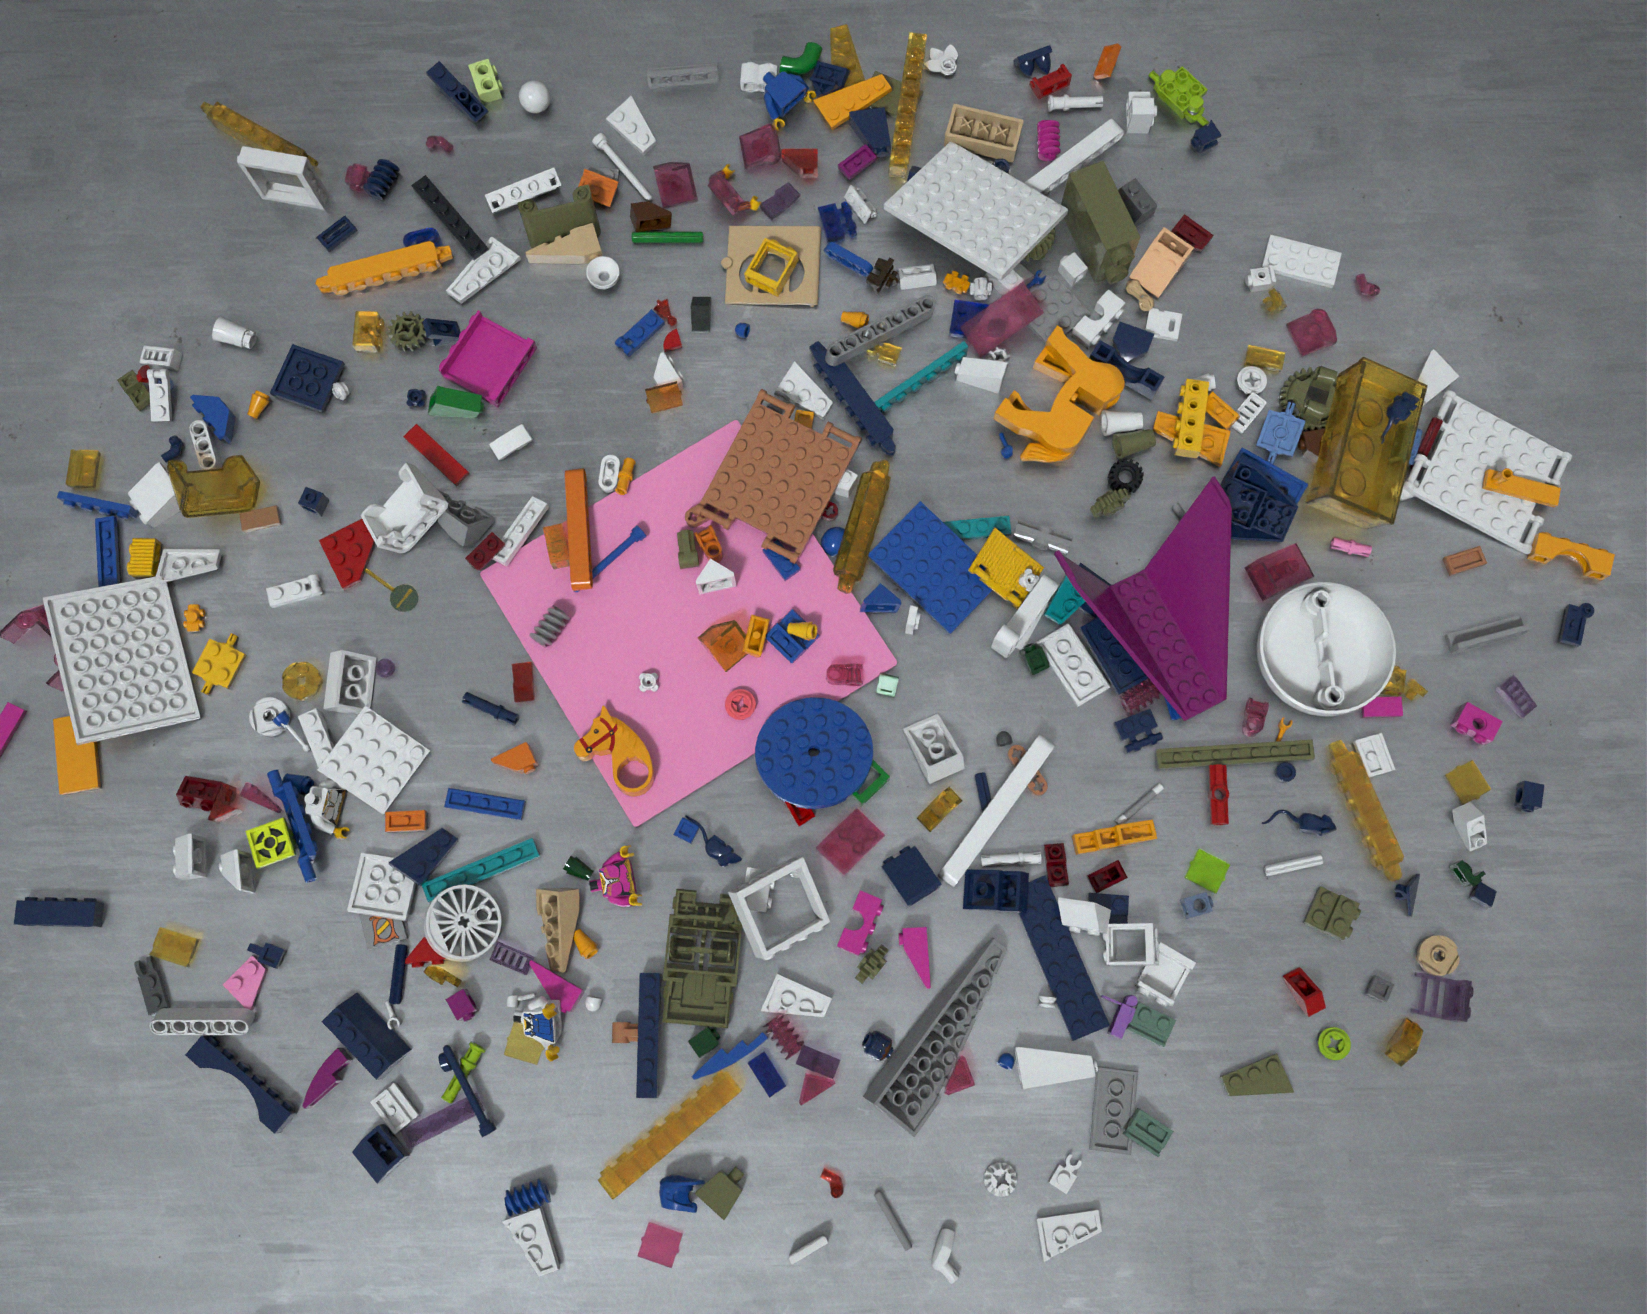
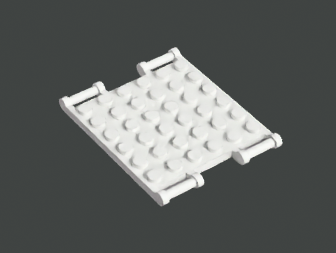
M1447 390L1436 417L1443 420L1451 403L1454 404L1447 422L1444 423L1443 421L1440 427L1442 433L1430 459L1428 460L1422 454L1416 455L1414 459L1415 464L1407 481L1403 483L1402 489L1524 554H1530L1535 535L1545 521L1542 517L1532 514L1536 503L1482 489L1485 471L1491 469L1500 472L1505 468H1509L1514 476L1560 487V479L1567 463L1573 457L1572 454L1547 444L1458 397L1455 392ZM1557 458L1560 460V462L1553 475V478L1551 479L1548 477V475L1554 464L1555 459ZM1423 466L1425 467V470L1419 481L1418 487H1415V480L1420 472L1421 467ZM1529 522L1532 524V526L1528 532L1525 542L1521 543L1519 541L1522 537V534L1525 530L1527 523Z

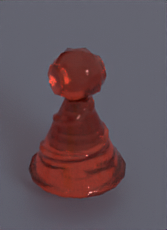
M657 300L658 304L653 310L668 318V324L674 326L677 323V319L671 316L669 300Z

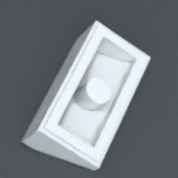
M933 264L897 269L901 290L935 286L937 284Z

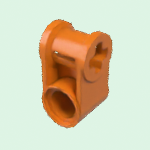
M709 525L707 529L699 533L694 532V536L707 560L712 559L719 563L723 559V552L713 527ZM712 550L719 551L716 555L709 554Z

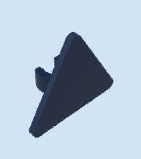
M1416 874L1407 887L1402 884H1397L1395 887V892H1397L1395 898L1398 900L1407 899L1408 916L1411 917L1420 874Z

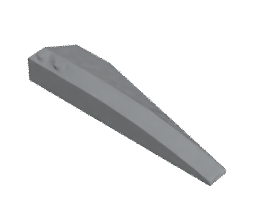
M993 937L934 1001L863 1095L865 1099L913 1137L916 1136L939 1104L941 1096L938 1094L948 1084L949 1079L947 1078L951 1069L955 1068L957 1064L956 1058L958 1053L965 1046L976 1021L974 1019L978 1010H981L984 1003L982 1002L986 991L990 990L992 985V977L994 974H997L1007 952V949Z

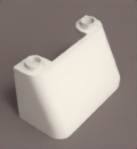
M407 462L398 473L400 479L404 482L383 506L371 504L360 515L377 547L397 553H406L412 549L448 508L445 497L416 466Z

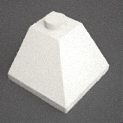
M1019 263L1002 281L988 272L983 277L987 278L988 283H992V287L1010 302L1034 278V275Z
M236 849L221 855L219 869L222 875L237 890L254 893L251 854Z

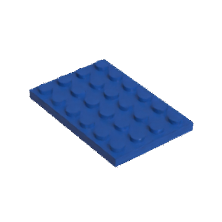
M921 501L867 555L949 634L993 591L979 580L980 577L968 571L977 554ZM981 564L979 565V567L985 571L986 568Z

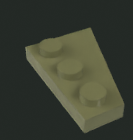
M1273 1054L1220 1076L1228 1096L1294 1093L1278 1054Z

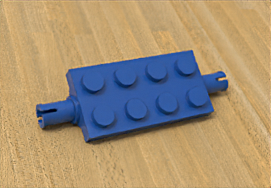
M278 769L272 770L267 773L274 797L282 801L300 851L297 861L298 866L301 869L305 883L317 880L312 864L318 852V847L309 835L312 834L309 823L304 821L305 811L302 804H298V791L295 786L292 787L291 782H282Z

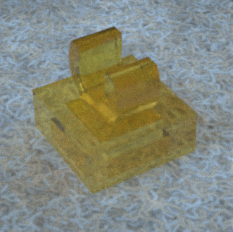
M1275 288L1268 292L1270 297H1266L1263 300L1265 304L1270 301L1272 302V306L1267 309L1269 312H1273L1276 308L1283 310L1287 307L1280 292Z
M1410 678L1406 682L1410 689L1404 695L1412 701L1417 694L1424 697L1428 691Z

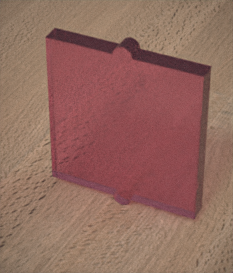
M649 1222L645 1235L641 1238L642 1244L638 1257L672 1268L676 1254L680 1251L678 1248L683 1233Z

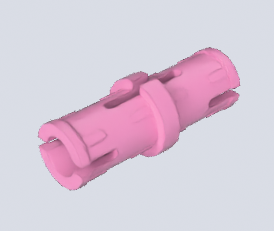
M1333 537L1330 544L1331 549L1341 550L1349 555L1357 554L1369 557L1372 550L1371 545L1360 544L1352 539L1349 541Z

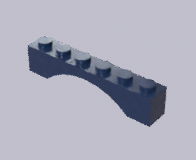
M640 973L636 1098H659L661 973Z
M213 1035L201 1036L185 1056L199 1068L222 1070L240 1080L255 1100L259 1121L274 1134L281 1133L297 1114L293 1110L294 1105L278 1097L279 1092L272 1087L268 1088L264 1084V1079L258 1074L253 1075L246 1063L243 1061L238 1062L234 1058L235 1054L228 1048H222L219 1045L220 1041Z

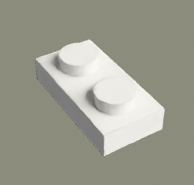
M910 605L905 631L907 634L913 635L914 629L918 630L920 613H917L918 607Z

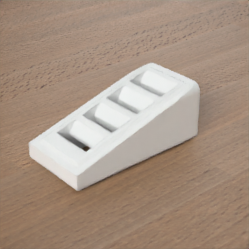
M144 345L139 363L169 370H179L182 353L173 348Z
M1252 392L1236 411L1240 415L1239 420L1245 425L1242 426L1236 421L1231 427L1242 434L1263 410L1267 402ZM1247 406V407L1250 408L1252 411H1254V414H1253L1252 412H1250L1248 409H1246L1245 407ZM1242 412L1244 415H1246V416H1247L1248 418H1250V419H1249V420L1246 419V418H1245L1244 416H1242L1240 413Z

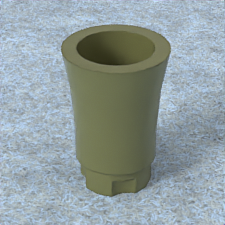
M1142 429L1135 432L1114 434L1112 444L1117 458L1123 459L1134 453L1154 447L1156 440L1153 430Z

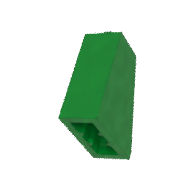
M437 386L430 397L428 415L476 418L483 411L484 402H481L482 395Z

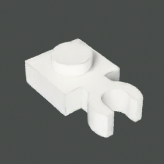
M1071 1154L1066 1156L1064 1167L1058 1164L1048 1181L1065 1194L1068 1193L1077 1178L1072 1172L1081 1166L1080 1160L1075 1165L1070 1164Z

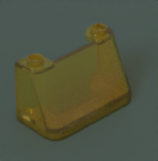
M243 455L226 458L222 469L187 471V465L184 461H168L167 472L179 510L184 517L195 518L244 513L255 508L261 481Z

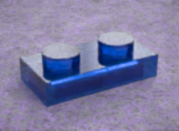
M765 1051L748 1062V1065L769 1098L786 1087V1084Z

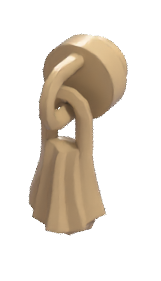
M1129 280L1126 283L1127 293L1139 300L1141 310L1149 311L1154 307L1153 298L1142 289L1138 280Z

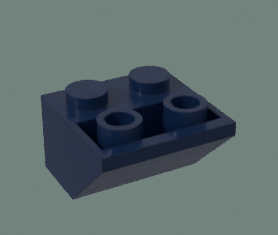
M385 1124L376 1126L352 1151L377 1184L410 1156Z

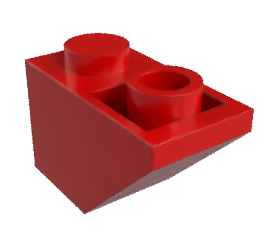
M423 937L405 959V964L412 965V968L424 967V963L432 962V965H442L448 959L436 953L429 945L426 937ZM447 941L446 946L449 951V942Z

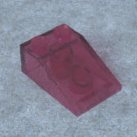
M1297 543L1261 557L1245 567L1262 601L1314 577Z

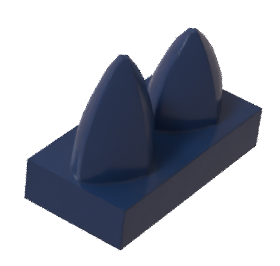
M1048 45L1018 56L1013 60L1015 67L1019 66L1020 70L1030 77L1034 70L1035 60L1037 66L1044 73L1048 74L1051 67V46Z

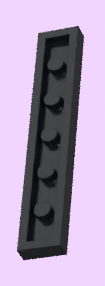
M426 175L411 185L473 260H476L489 250Z

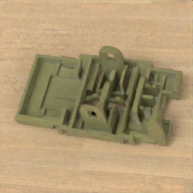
M676 889V896L673 897L672 906L674 914L669 915L663 981L667 982L663 992L665 1001L662 1023L728 1028L730 1004L733 1003L734 993L732 992V987H736L742 924L729 894H720L719 904L696 902L697 890ZM698 930L702 931L701 947H696L697 939L693 936L673 935L670 937V933L697 935ZM711 931V937L738 939L737 953L736 942L729 939L713 938L710 948H705L706 932ZM668 949L671 962L695 963V955L700 953L699 970H694V965L667 963ZM704 954H710V965L734 967L735 965V969L708 967V971H703Z

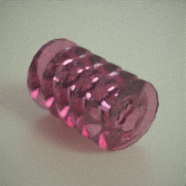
M1148 679V682L1143 681L1141 685H1136L1135 689H1129L1128 693H1122V697L1119 696V700L1125 711L1133 716L1132 709L1140 712L1139 705L1147 708L1146 701L1152 705V698L1154 697L1159 701V694L1162 695V693Z
M781 1014L763 1027L769 1026L766 1034L774 1033L771 1041L778 1039L775 1046L776 1048L783 1046L780 1053H788L785 1058L787 1061L803 1049L801 1047L804 1041H796L800 1035H792L795 1028H787L790 1021L783 1022L785 1014Z

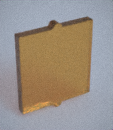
M677 381L645 389L647 395L646 402L650 406L651 413L683 405L681 400L682 392L679 391Z

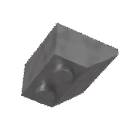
M1136 178L1118 190L1136 227L1154 216L1157 204Z

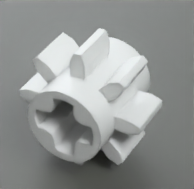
M979 277L974 279V283H970V295H974L976 300H985L988 298V295H991L992 283H988L987 278Z
M996 347L994 352L989 351L988 356L990 358L987 360L1006 362L1008 367L1010 355H1006V349L1002 350Z

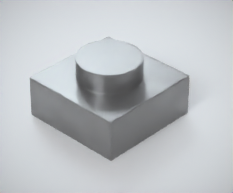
M1374 975L1366 994L1383 1003H1387L1395 984Z

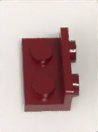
M491 532L465 559L474 569L480 571L505 547V543Z
M185 776L176 796L180 805L185 808H198L204 811L217 812L219 810L217 801L222 793L224 784L221 781Z

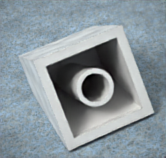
M160 462L155 464L128 492L131 498L130 504L141 513L139 518L145 525L149 524L153 528L192 504V501L174 474Z

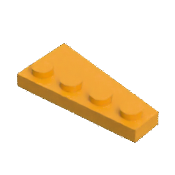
M880 74L814 99L813 102L830 128L834 130L849 120V112L866 109L890 93L892 88L885 77Z

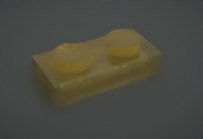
M1248 345L1244 365L1281 372L1285 352Z

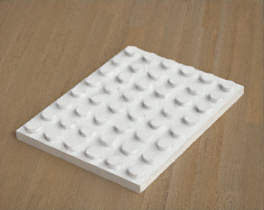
M949 142L884 203V210L1001 281L1068 214L1066 207L954 142Z
M155 577L43 597L77 745L200 719L167 582L157 584Z

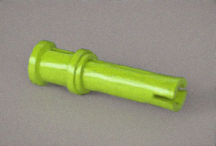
M472 1041L469 1043L470 1047L465 1056L460 1059V1067L466 1078L471 1070L477 1067L478 1059L486 1051L485 1048ZM455 1074L446 1091L441 1096L443 1100L451 1104L461 1089Z

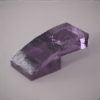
M788 182L775 190L774 196L762 202L760 209L773 220L789 208L800 197V193Z

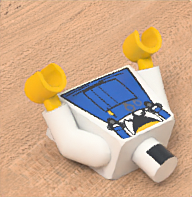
M540 996L529 1001L523 1011L516 1010L513 1021L515 1023H522L524 1035L541 1043L546 1050V1058L549 1061H554L559 1058L557 1053L560 1051V1048L555 1046V1043L562 1034L560 1000H547L544 996Z

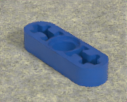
M829 242L824 249L827 256L864 277H868L869 273L873 270V266L868 261L834 242Z

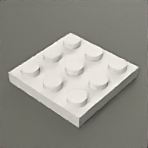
M361 853L347 911L407 921L416 883L389 865V862L394 858Z

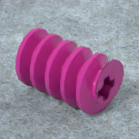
M1042 120L1037 124L1038 158L1042 161H1053L1056 159V155L1061 152L1059 148L1060 135H1058L1060 133V123L1056 120Z

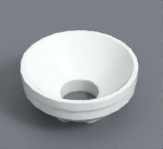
M600 256L588 264L586 275L594 287L608 289L619 280L620 270L618 264L612 258ZM602 273L610 275L607 281H601L599 276Z

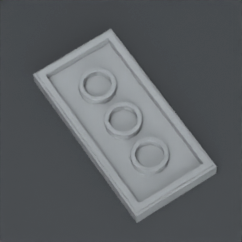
M1097 1066L1098 1072H1096L1089 1149L1131 1155L1132 1140L1122 1133L1127 1129V1125L1135 1113L1138 1071Z

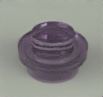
M381 659L377 662L375 671L380 677L388 678L393 675L395 665L389 659Z

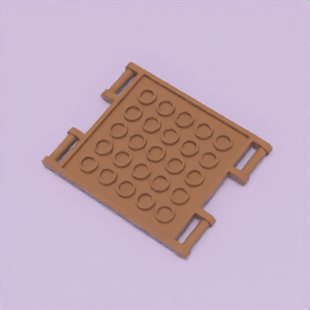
M761 389L700 504L696 507L695 514L698 516L703 515L722 525L726 530H729L735 519H738L768 534L762 543V548L770 549L796 564L854 457L862 438L859 436L855 437L835 427L829 421L825 425L822 434L790 419L795 409L794 404H788ZM763 401H767L785 410L784 415L763 406ZM832 433L852 443L851 448L828 438L829 434ZM708 504L728 514L729 517L725 519L705 508ZM776 538L796 548V551L793 553L772 541Z

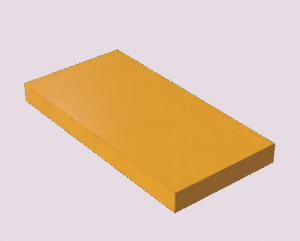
M70 716L53 719L59 794L66 795L101 788L97 741L77 745Z

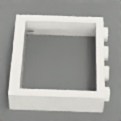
M242 146L240 155L237 156V163L262 199L325 209L329 193L307 157ZM261 169L297 175L304 188L269 182Z
M551 168L485 194L492 214L517 205L518 202L532 199L557 189L561 186L555 168ZM553 180L555 185L552 186L550 181ZM497 202L499 207L494 209L493 203Z
M794 856L728 892L756 958L769 960L775 957L776 952L791 948L792 943L807 939L809 937L808 934L821 931L825 928L824 925L830 923L803 857ZM796 870L817 919L765 948L745 897Z

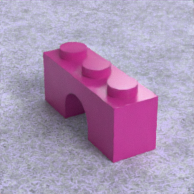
M861 890L859 891L852 910L862 915L864 924L858 930L844 928L837 944L838 948L856 956H859L860 953H865L869 944L866 942L868 934H873L876 924L873 923L875 916L880 917L884 907L881 904L882 899Z

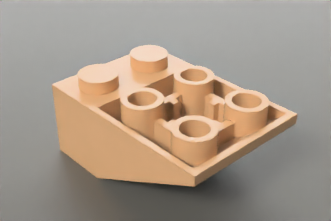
M1163 227L1129 278L1131 280H1138L1141 287L1159 298L1190 258L1194 247Z

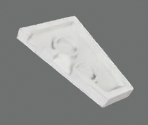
M632 96L606 118L607 123L642 155H645L656 145V140Z
M794 361L776 391L786 394L790 398V402L806 411L814 412L815 416L824 420L833 406V402Z
M163 549L155 581L157 584L217 570L222 553L220 549Z
M777 974L761 1011L824 1017L832 998Z
M542 1207L502 1221L504 1226L508 1227L512 1233L515 1242L519 1243L525 1252V1257L538 1276L560 1269Z
M1098 1209L1036 1218L1043 1262L1102 1232Z

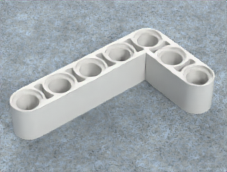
M1044 574L1008 624H1004L999 630L991 648L1007 659L1053 597L1060 584Z

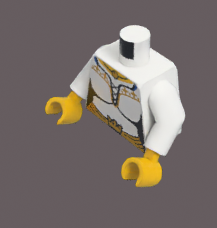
M328 778L322 781L319 786H312L310 792L305 796V814L311 817L310 820L315 829L328 834L334 833L337 839H346L347 837L342 836L341 832L350 831L349 828H335L339 820L346 790Z

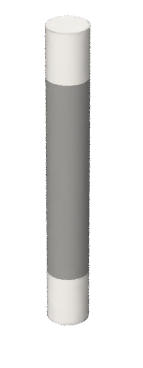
M1158 783L1115 820L1117 825L1124 824L1158 795L1164 789L1163 786Z

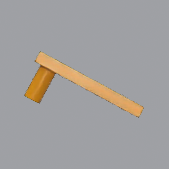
M1505 468L1500 472L1491 469L1486 470L1482 487L1485 490L1553 508L1558 506L1561 488L1514 476L1509 468Z

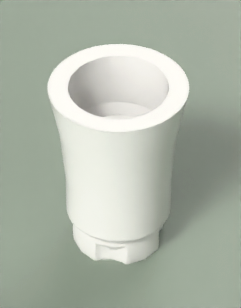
M220 316L214 324L212 338L214 341L252 349L257 340V333Z
M1103 410L1101 413V429L1104 436L1141 430L1143 428L1142 412Z

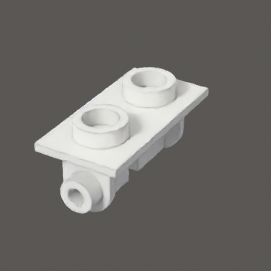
M850 185L844 198L863 223L866 224L870 217L875 218L877 216V209L874 208L870 201L864 202L867 200V197L860 188Z

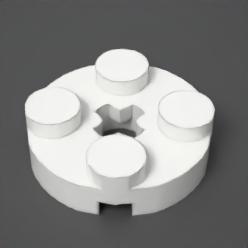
M263 698L251 710L249 714L250 724L261 735L268 737L276 736L287 730V728L278 727L273 721L266 720L265 717L271 712L275 718L284 710L290 717L289 708L284 702L276 698Z

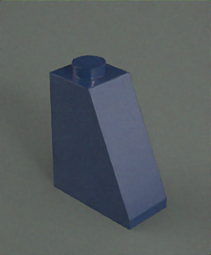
M885 107L849 112V124L862 143L866 144L877 157L882 158L890 155L891 143Z

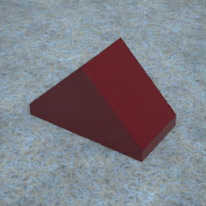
M1119 860L1087 875L1096 893L1128 878Z

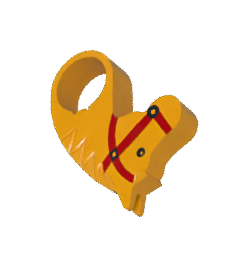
M603 705L601 716L592 719L591 730L576 741L574 752L581 761H589L595 755L605 756L611 754L613 778L618 789L628 796L643 795L650 790L654 782V768L649 752L639 736L624 722L610 716ZM630 761H638L645 765L649 771L646 782L637 788H627L619 781L622 768L629 764Z

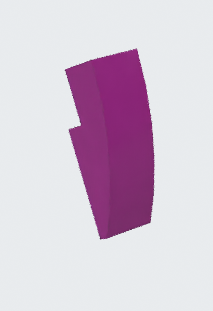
M337 1048L317 1071L305 1095L302 1105L304 1109L312 1108L342 1081L338 1073L353 1061L344 1048Z

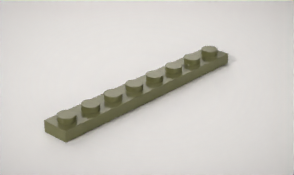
M1313 739L1155 750L1157 770L1207 767L1215 764L1239 765L1315 759Z

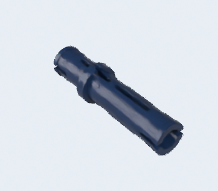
M466 692L462 698L465 699L462 700L463 704L494 716L496 720H503L513 726L518 722L519 714L505 709L502 705H495L469 692Z

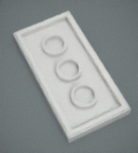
M1069 623L1036 642V644L1042 646L1050 667L1077 708L1110 688L1105 677Z

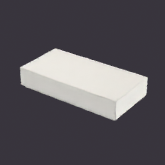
M822 1234L790 1253L789 1260L791 1264L828 1244L829 1241L826 1235Z

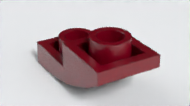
M1064 843L1044 845L1049 886H1069Z

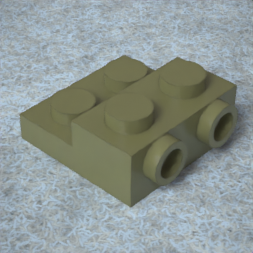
M1320 886L1303 923L1339 941L1344 940L1345 937L1349 938L1352 934L1353 927H1351L1353 919L1357 920L1361 913V910L1358 909L1360 903Z

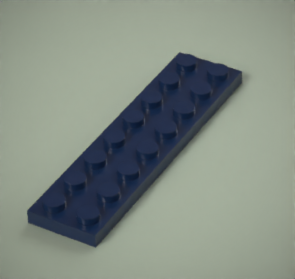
M1046 875L1028 882L1027 913H1018L1050 991L1053 997L1057 998L1055 1002L1072 1041H1075L1106 1028L1110 1024L1067 926L1062 925L1059 905L1049 886Z

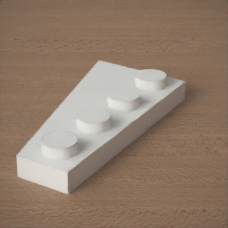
M491 237L485 244L489 250L476 260H471L446 290L447 294L462 304L520 261V256Z

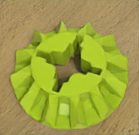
M1330 1027L1319 1034L1317 1043L1319 1051L1325 1058L1341 1060L1350 1052L1351 1041L1344 1030ZM1331 1038L1333 1040H1341L1336 1044L1337 1050L1334 1047L1327 1048L1331 1043Z

